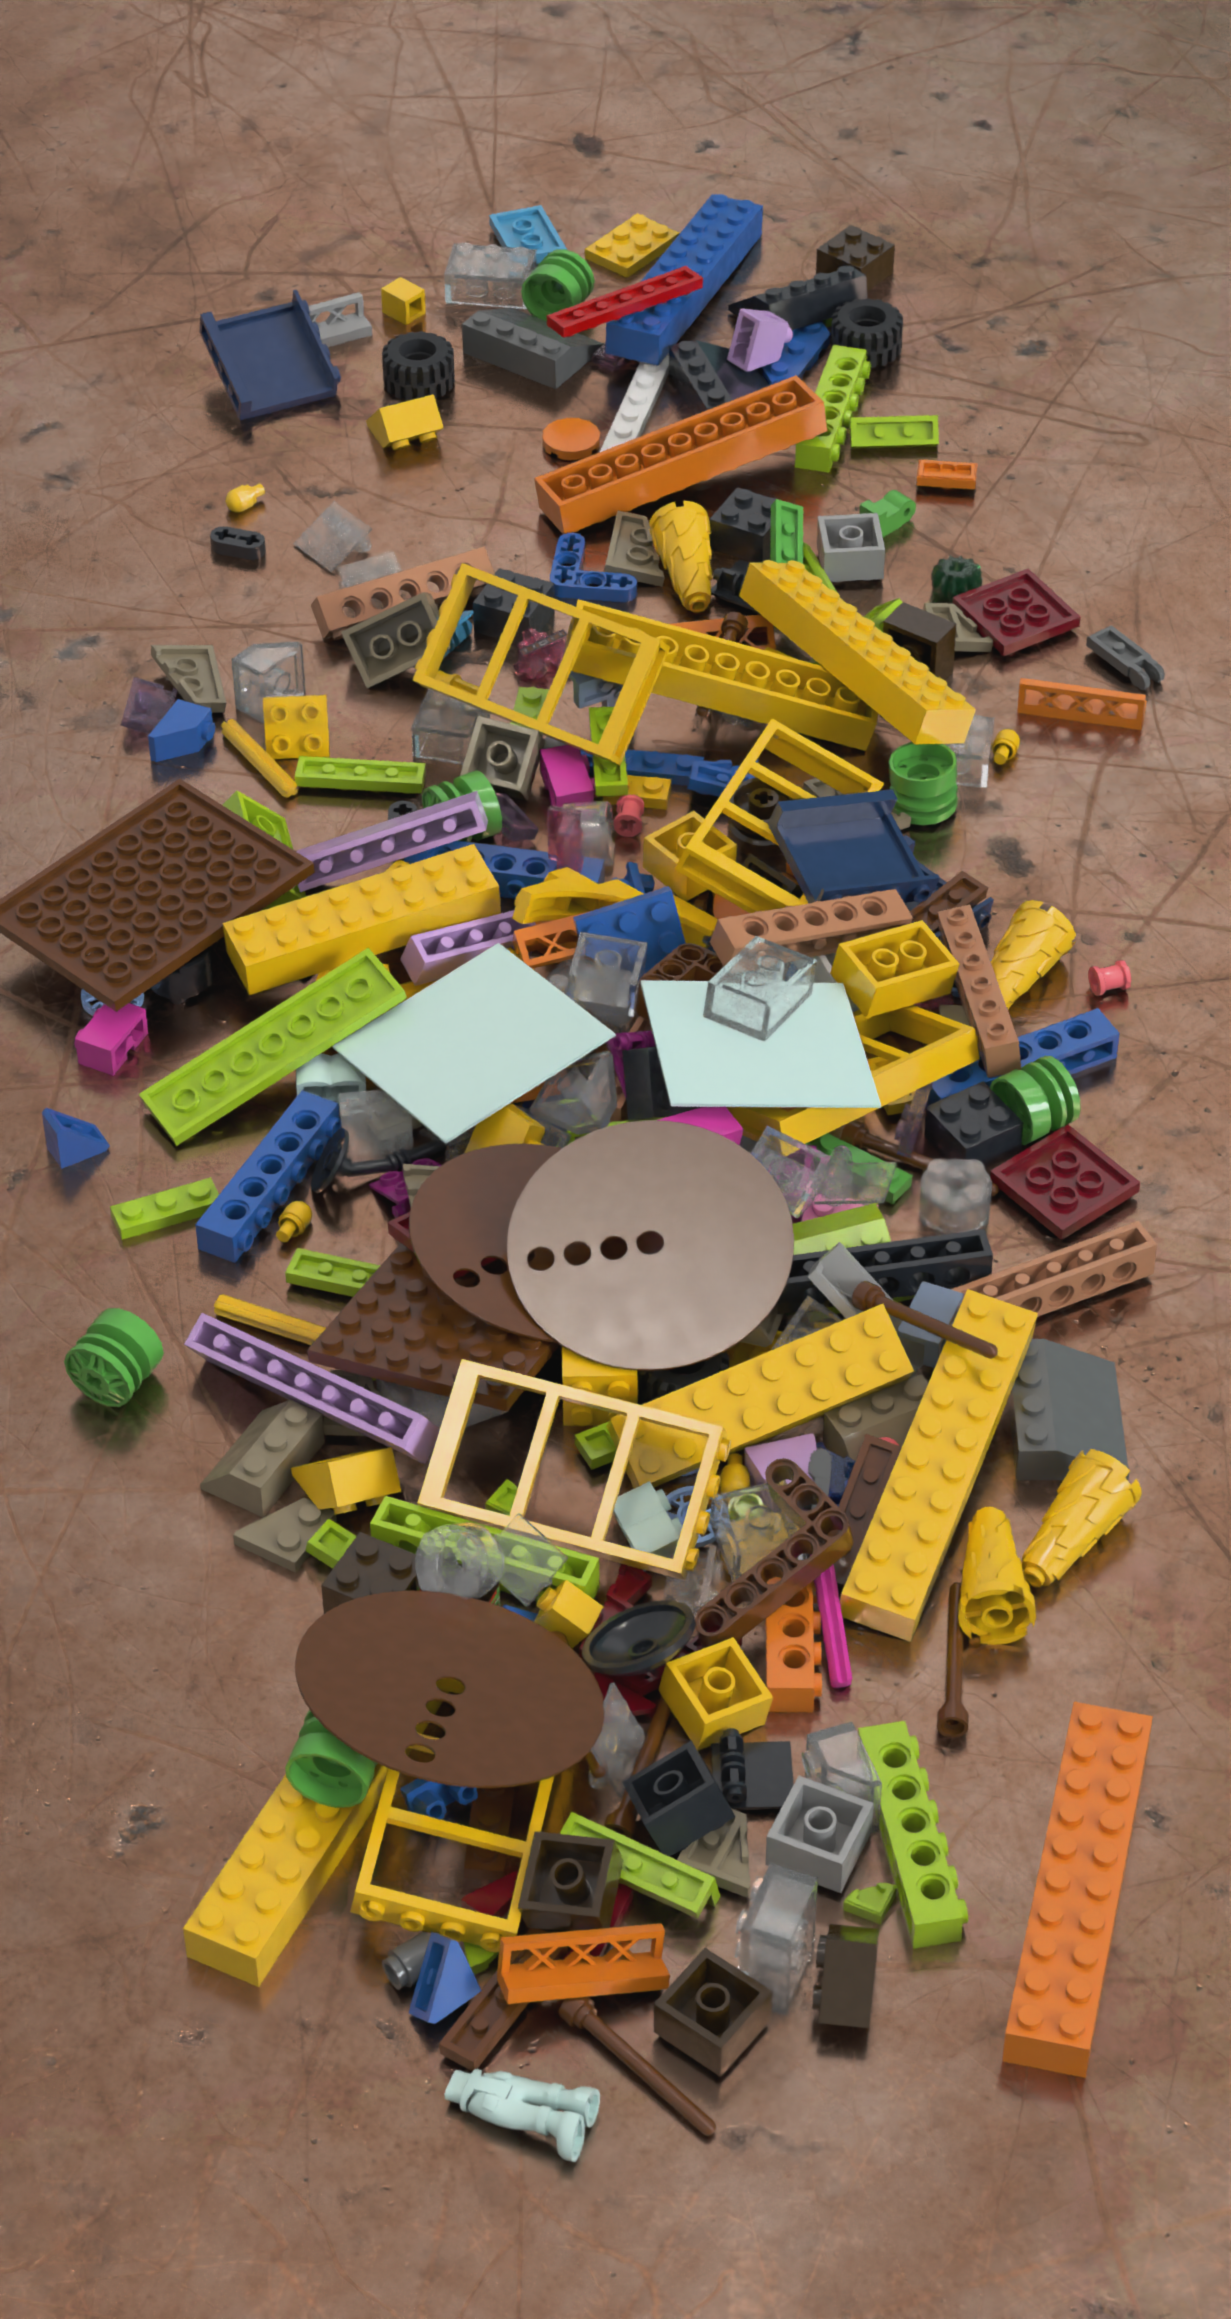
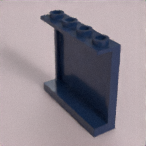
M293 290L292 302L215 321L211 311L200 314L199 333L239 420L337 395L338 383L341 382L339 369L337 366L332 365L329 348L326 344H322L319 327L316 322H312L306 300L301 299L297 290Z
M893 790L777 802L768 826L809 904L816 901H827L846 896H857L893 889L897 890L904 903L923 902L932 895L940 877L938 874L925 876L891 814L898 800Z

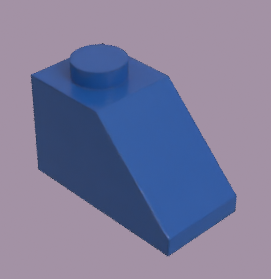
M178 699L148 736L151 761L159 762L199 752L205 743L213 738L215 733L212 709Z

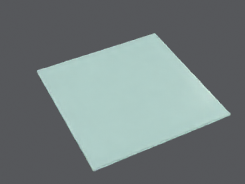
M497 943L332 1047L447 1144L616 1035L504 946Z
M641 980L640 984L671 1106L881 1108V1102L843 983Z

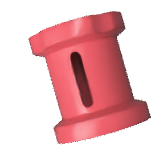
M637 795L621 796L617 800L616 811L618 815L614 818L613 827L621 836L633 837L638 835L642 829L640 817L644 813V801Z
M1118 960L1112 966L1099 968L1098 966L1090 967L1088 971L1090 988L1096 996H1101L1106 990L1115 988L1129 989L1131 986V973L1126 962Z

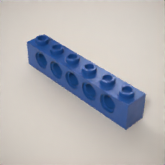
M457 840L404 858V862L412 864L474 844L499 885L500 897L511 899L516 898L521 888L542 883L549 872L565 867L571 868L598 884L605 882L604 859Z
M1099 1008L1017 1037L1019 1040L1021 1068L1046 1055L1060 1061L1070 1075L1117 1058L1120 1033ZM979 1054V1060L920 1088L919 1095L921 1101L927 1107L982 1081L990 1088L992 1081L1002 1075L988 1078Z
M303 1090L299 1093L195 1224L199 1250L235 1263L244 1251L246 1252L251 1248L256 1235L262 1228L264 1229L268 1226L273 1213L280 1205L282 1206L286 1203L291 1190L297 1183L303 1181L308 1168L315 1160H319L330 1138L341 1128L342 1120L339 1119V1105L337 1102Z

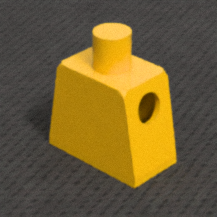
M510 1103L475 1126L465 1153L504 1144L544 1145L541 1143V1140L545 1133V1127Z

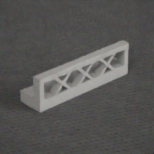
M360 292L308 306L312 322H316L319 327L320 340L322 344H326L328 347L372 335V325L364 316L363 296ZM355 303V313L345 316L341 314L347 305ZM328 311L331 313L325 321L320 323L315 321L322 312Z
M840 1242L813 1264L807 1276L846 1319L863 1312L856 1309L852 1304V1295L859 1283L868 1281L880 1286ZM881 1287V1289H882V1291L885 1293L886 1297L889 1298V1299H891V1300H893V1299L883 1290V1288ZM889 1315L898 1335V1328L902 1320ZM899 1337L914 1370L908 1378L910 1379L915 1377L918 1369L923 1366L925 1345Z

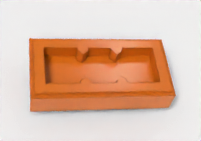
M919 460L916 486L941 487L943 489H975L977 464Z

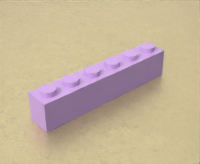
M478 791L297 850V853L314 863L315 873L298 884L300 892L486 831L488 819Z

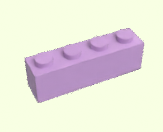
M513 910L410 936L400 960L414 986L436 981L497 943H500L506 949L511 947L515 951L513 946L514 930L534 926L536 923L521 924L512 919Z

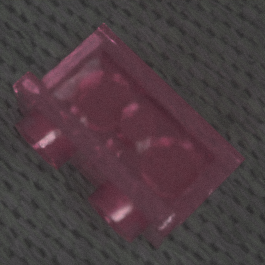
M551 805L547 811L548 858L557 861V870L569 867L581 873L584 856L581 855L583 841L581 811Z

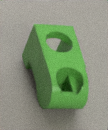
M891 490L883 499L875 503L869 499L861 503L859 514L878 513L882 537L900 528L913 517L916 503L899 491Z

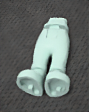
M474 2069L471 2074L459 2070L454 2071L445 2091V2100L459 2103L462 2111H469L482 2120L501 2127L536 2131V2133L545 2136L550 2133L556 2138L557 2151L560 2157L564 2160L575 2162L583 2147L585 2126L592 2127L596 2120L600 2104V2092L598 2089L589 2086L565 2089L564 2085L532 2080L512 2075L505 2071L484 2073L482 2076V2070Z

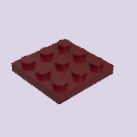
M1029 568L954 596L952 604H955L965 617L971 619L977 625L976 630L984 638L989 636L993 640V646L1003 656L1080 626L1081 616Z
M1069 1124L990 1171V1181L992 1183H995L1001 1191L1061 1240L1134 1196L1140 1190V1181Z

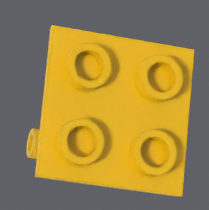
M326 695L263 698L266 752L273 759L299 758V756L330 757Z

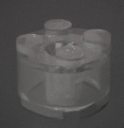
M608 801L563 804L564 823L560 824L561 842L568 845V849H565V854L604 859L605 866L613 865L615 842H612V832L615 831L611 804Z
M934 1159L929 1162L928 1168L921 1178L919 1217L926 1228L928 1224L935 1229L936 1235L972 1231L982 1226L984 1229L990 1218L992 1181L989 1174L984 1170L985 1166L981 1161L976 1159Z
M472 1522L443 1525L427 1532L421 1538L415 1556V1570L419 1587L422 1591L450 1593L464 1600L481 1598L494 1585H497L502 1577L504 1553L501 1545L493 1538L487 1528ZM457 1560L462 1561V1567L458 1565Z

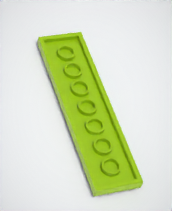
M367 948L139 1093V1096L177 1146L399 1004L407 996L400 984L374 953Z

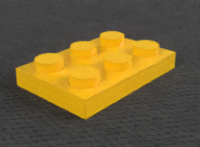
M637 213L585 248V259L628 278L663 254L680 232Z

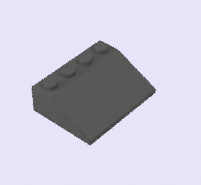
M514 308L478 310L462 323L463 353L553 389L561 386L604 349V343L578 333L574 336L563 338L547 326V321Z
M1032 1339L1008 1398L1016 1481L1064 1480L1069 1471L1068 1467L1078 1453L1084 1450L1083 1453L1086 1455L1090 1449L1104 1452L1128 1468L1115 1362L1046 1339Z

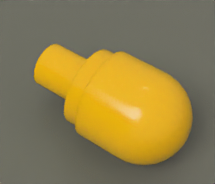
M260 483L253 487L241 485L228 492L225 499L226 505L233 512H242L253 507L257 502L256 498L265 494V489Z
M1003 729L996 735L992 744L994 761L997 764H1004L1006 760H1010L1016 755L1020 745V738L1014 730Z
M294 1201L285 1208L278 1221L279 1230L276 1233L278 1240L287 1242L291 1236L296 1237L304 1232L312 1220L310 1206L303 1201Z
M737 1453L728 1455L727 1466L723 1468L720 1475L721 1493L726 1500H728L731 1493L738 1489H751L750 1473L747 1467L742 1465V1456Z

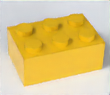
M921 920L840 943L830 974L837 983L844 984L847 995L864 1016L869 1018L950 994L960 964L924 921Z

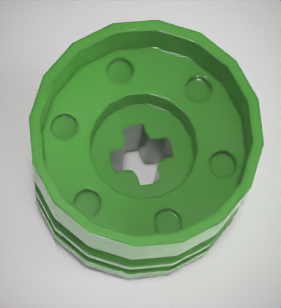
M556 249L548 253L522 284L521 295L525 307L531 315L547 321V315L583 303L594 289L595 280L592 269L582 257L572 251Z
M910 742L898 747L889 759L890 790L894 791L898 799L892 812L897 815L904 812L911 816L910 824L917 825L936 824L948 819L955 813L958 805L956 784L957 759L955 753L943 744H914Z
M475 770L454 778L453 784L444 781L438 784V786L433 785L424 789L422 794L423 809L478 791L488 819L487 829L484 832L457 841L471 842L472 838L479 841L501 832L502 815L494 789L482 772Z
M1045 1055L1034 1062L1026 1064L1021 1070L1015 1069L992 1081L990 1089L1024 1122L1022 1145H1027L1045 1136L1050 1130L1056 1131L1079 1118L1081 1112L1080 1096L1072 1076L1064 1065L1052 1056Z
M108 1308L98 1315L88 1327L87 1333L80 1337L76 1345L68 1351L64 1364L72 1382L85 1395L106 1406L121 1407L140 1388L142 1380L149 1377L161 1362L164 1352L157 1334L144 1320L132 1312L120 1308Z
M309 1709L285 1770L286 1777L293 1788L304 1797L322 1805L343 1808L355 1806L363 1801L375 1774L374 1769L378 1763L359 1754L338 1740L317 1720Z

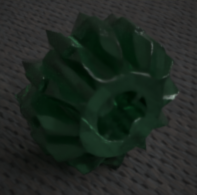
M949 555L948 559H939L938 564L933 566L931 572L933 593L939 595L940 600L950 599L952 603L954 596L982 586L983 578L981 577L980 565L974 563L973 558L963 559L962 555L959 558Z

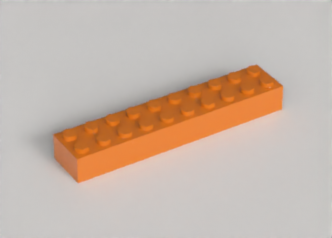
M797 375L534 478L539 508L563 534L576 533L580 529L595 523L604 522L606 519L617 515L618 510L629 512L633 508L648 502L657 501L663 496L682 491L686 487L701 481H707L716 475L735 470L741 465L754 460H760L764 456L779 450L788 449L794 444L813 439L817 435L827 432L824 401Z
M1073 1702L1005 2031L1003 2062L1086 2078L1147 1758L1153 1716Z

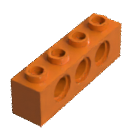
M772 1578L768 1580L767 1584H776L782 1578ZM814 1581L765 1619L766 1687L773 1696L769 1712L813 1713L814 1697H822V1673H814V1665H821V1642H814V1635H820L821 1612L813 1611V1604H818Z

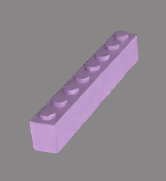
M201 1313L184 1343L185 1346L203 1359L282 1397L322 1413V1416L381 1444L392 1447V1449L421 1463H426L435 1447L440 1428L423 1415L204 1313Z

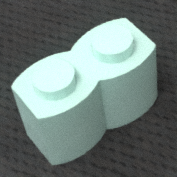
M321 1053L296 1069L297 1096L303 1090L337 1102L339 1105L366 1102V1076L339 1053L332 1056Z
M649 1481L618 1496L613 1514L631 1548L670 1559L674 1557L682 1525L678 1517L671 1520L667 1514V1511L672 1508L662 1489L655 1491Z

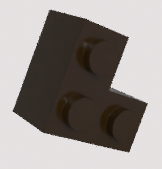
M830 1924L828 1934L820 1935L817 1946L816 1968L823 1969L822 1985L814 1984L812 2010H820L819 2023L861 2028L870 2027L879 1929Z

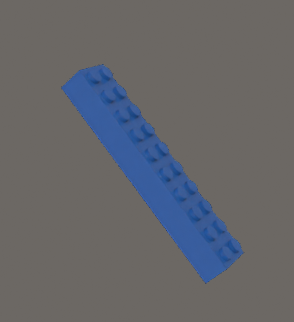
M712 194L640 281L642 282L687 266L703 277V288L695 290L688 295L670 299L666 303L657 304L645 308L643 311L634 312L618 320L607 322L605 353L659 366L669 353V345L678 342L761 237L763 205L754 204L750 200L728 198L723 194Z

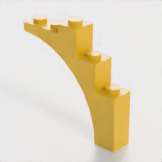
M565 867L549 872L542 883L521 888V891L515 898L516 907L512 919L521 924L553 921L593 911L644 893L618 879L598 884L571 868ZM673 895L685 942L705 948L706 945L702 943L703 936H712L718 919Z

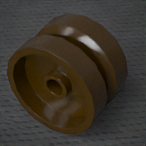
M751 778L740 784L729 802L768 824L777 802L794 799L758 778ZM729 817L728 838L737 844L738 851L746 855L750 853L759 858L776 857L783 854L778 845Z

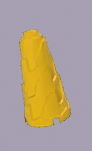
M683 501V507H676L675 502L661 507L653 514L649 521L650 535L655 549L661 557L664 569L668 570L673 588L679 595L683 606L692 612H702L711 602L710 580H713L709 560L712 559L709 539L711 534L709 517L706 510L695 502Z
M1025 901L1019 906L994 950L991 964L1008 1009L1019 996L1027 992L1039 977H1043L1075 944L1072 941L1076 933L1070 921L1053 906L1048 911L1040 909L1044 903L1041 901Z
M1090 1449L1084 1455V1450H1082L1068 1467L1069 1471L1057 1489L1058 1495L1041 1520L1043 1524L1022 1557L1021 1564L1024 1578L1030 1585L1034 1587L1049 1586L1055 1579L1059 1580L1079 1557H1084L1101 1536L1107 1535L1129 1510H1132L1140 1500L1142 1492L1137 1478L1130 1484L1126 1479L1130 1470L1114 1457L1094 1449Z
M984 1507L977 1510L968 1526V1543L962 1571L960 1601L957 1610L959 1625L962 1631L971 1639V1632L980 1636V1643L990 1645L1008 1644L1026 1636L1027 1626L1032 1623L1034 1627L1036 1608L1034 1595L1030 1592L1029 1584L1024 1578L1021 1560L1017 1557L1009 1518L1007 1519L1003 1511L997 1508Z

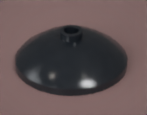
M673 1600L652 1601L628 1608L610 1617L591 1632L582 1647L583 1659L589 1669L606 1676H637L655 1671L675 1657L688 1643L695 1629V1617L689 1606Z

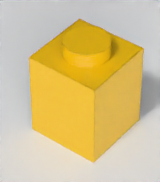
M402 277L381 288L382 313L405 325L426 314L425 289Z
M565 1580L557 1588L552 1589L549 1587L542 1594L536 1605L540 1608V1611L534 1622L550 1632H562L565 1634L569 1646L573 1648L590 1634L603 1606L571 1582Z

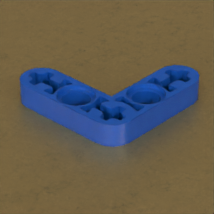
M566 533L559 537L550 573V582L554 583V595L556 597L610 602H629L636 598L637 580L634 576L624 573L582 570L585 556V538L578 533ZM563 564H573L572 566H562ZM596 584V585H600V586H597V587H589V586H587V585Z

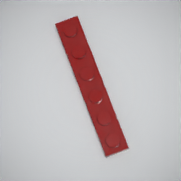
M687 266L549 314L547 315V326L563 338L571 337L584 330L596 328L601 324L618 320L634 312L643 311L645 308L666 303L670 299L688 295L695 290L703 288V277Z

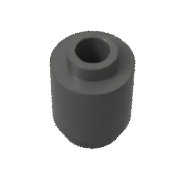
M420 1932L389 1951L388 1957L382 1960L384 1972L395 1988L401 1989L404 1986L411 1988L417 1984L430 1939L428 1933Z

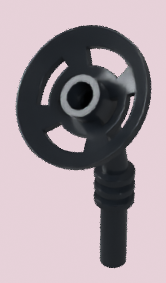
M340 1128L330 1138L317 1162L312 1176L311 1190L315 1193L322 1192L337 1176L343 1178L345 1176L355 1177L398 1170L403 1171V1164H412L416 1160L445 1151L447 1147L442 1140L437 1138L409 1150L402 1148L399 1152L394 1151L392 1154H386L384 1159L351 1163L352 1160L346 1157L349 1147V1132L344 1128Z

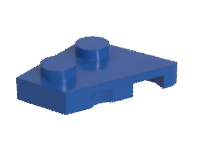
M708 760L693 761L687 789L694 790L703 795L710 794L720 797L740 766H732L731 760H718L716 762ZM748 773L743 781L755 777Z

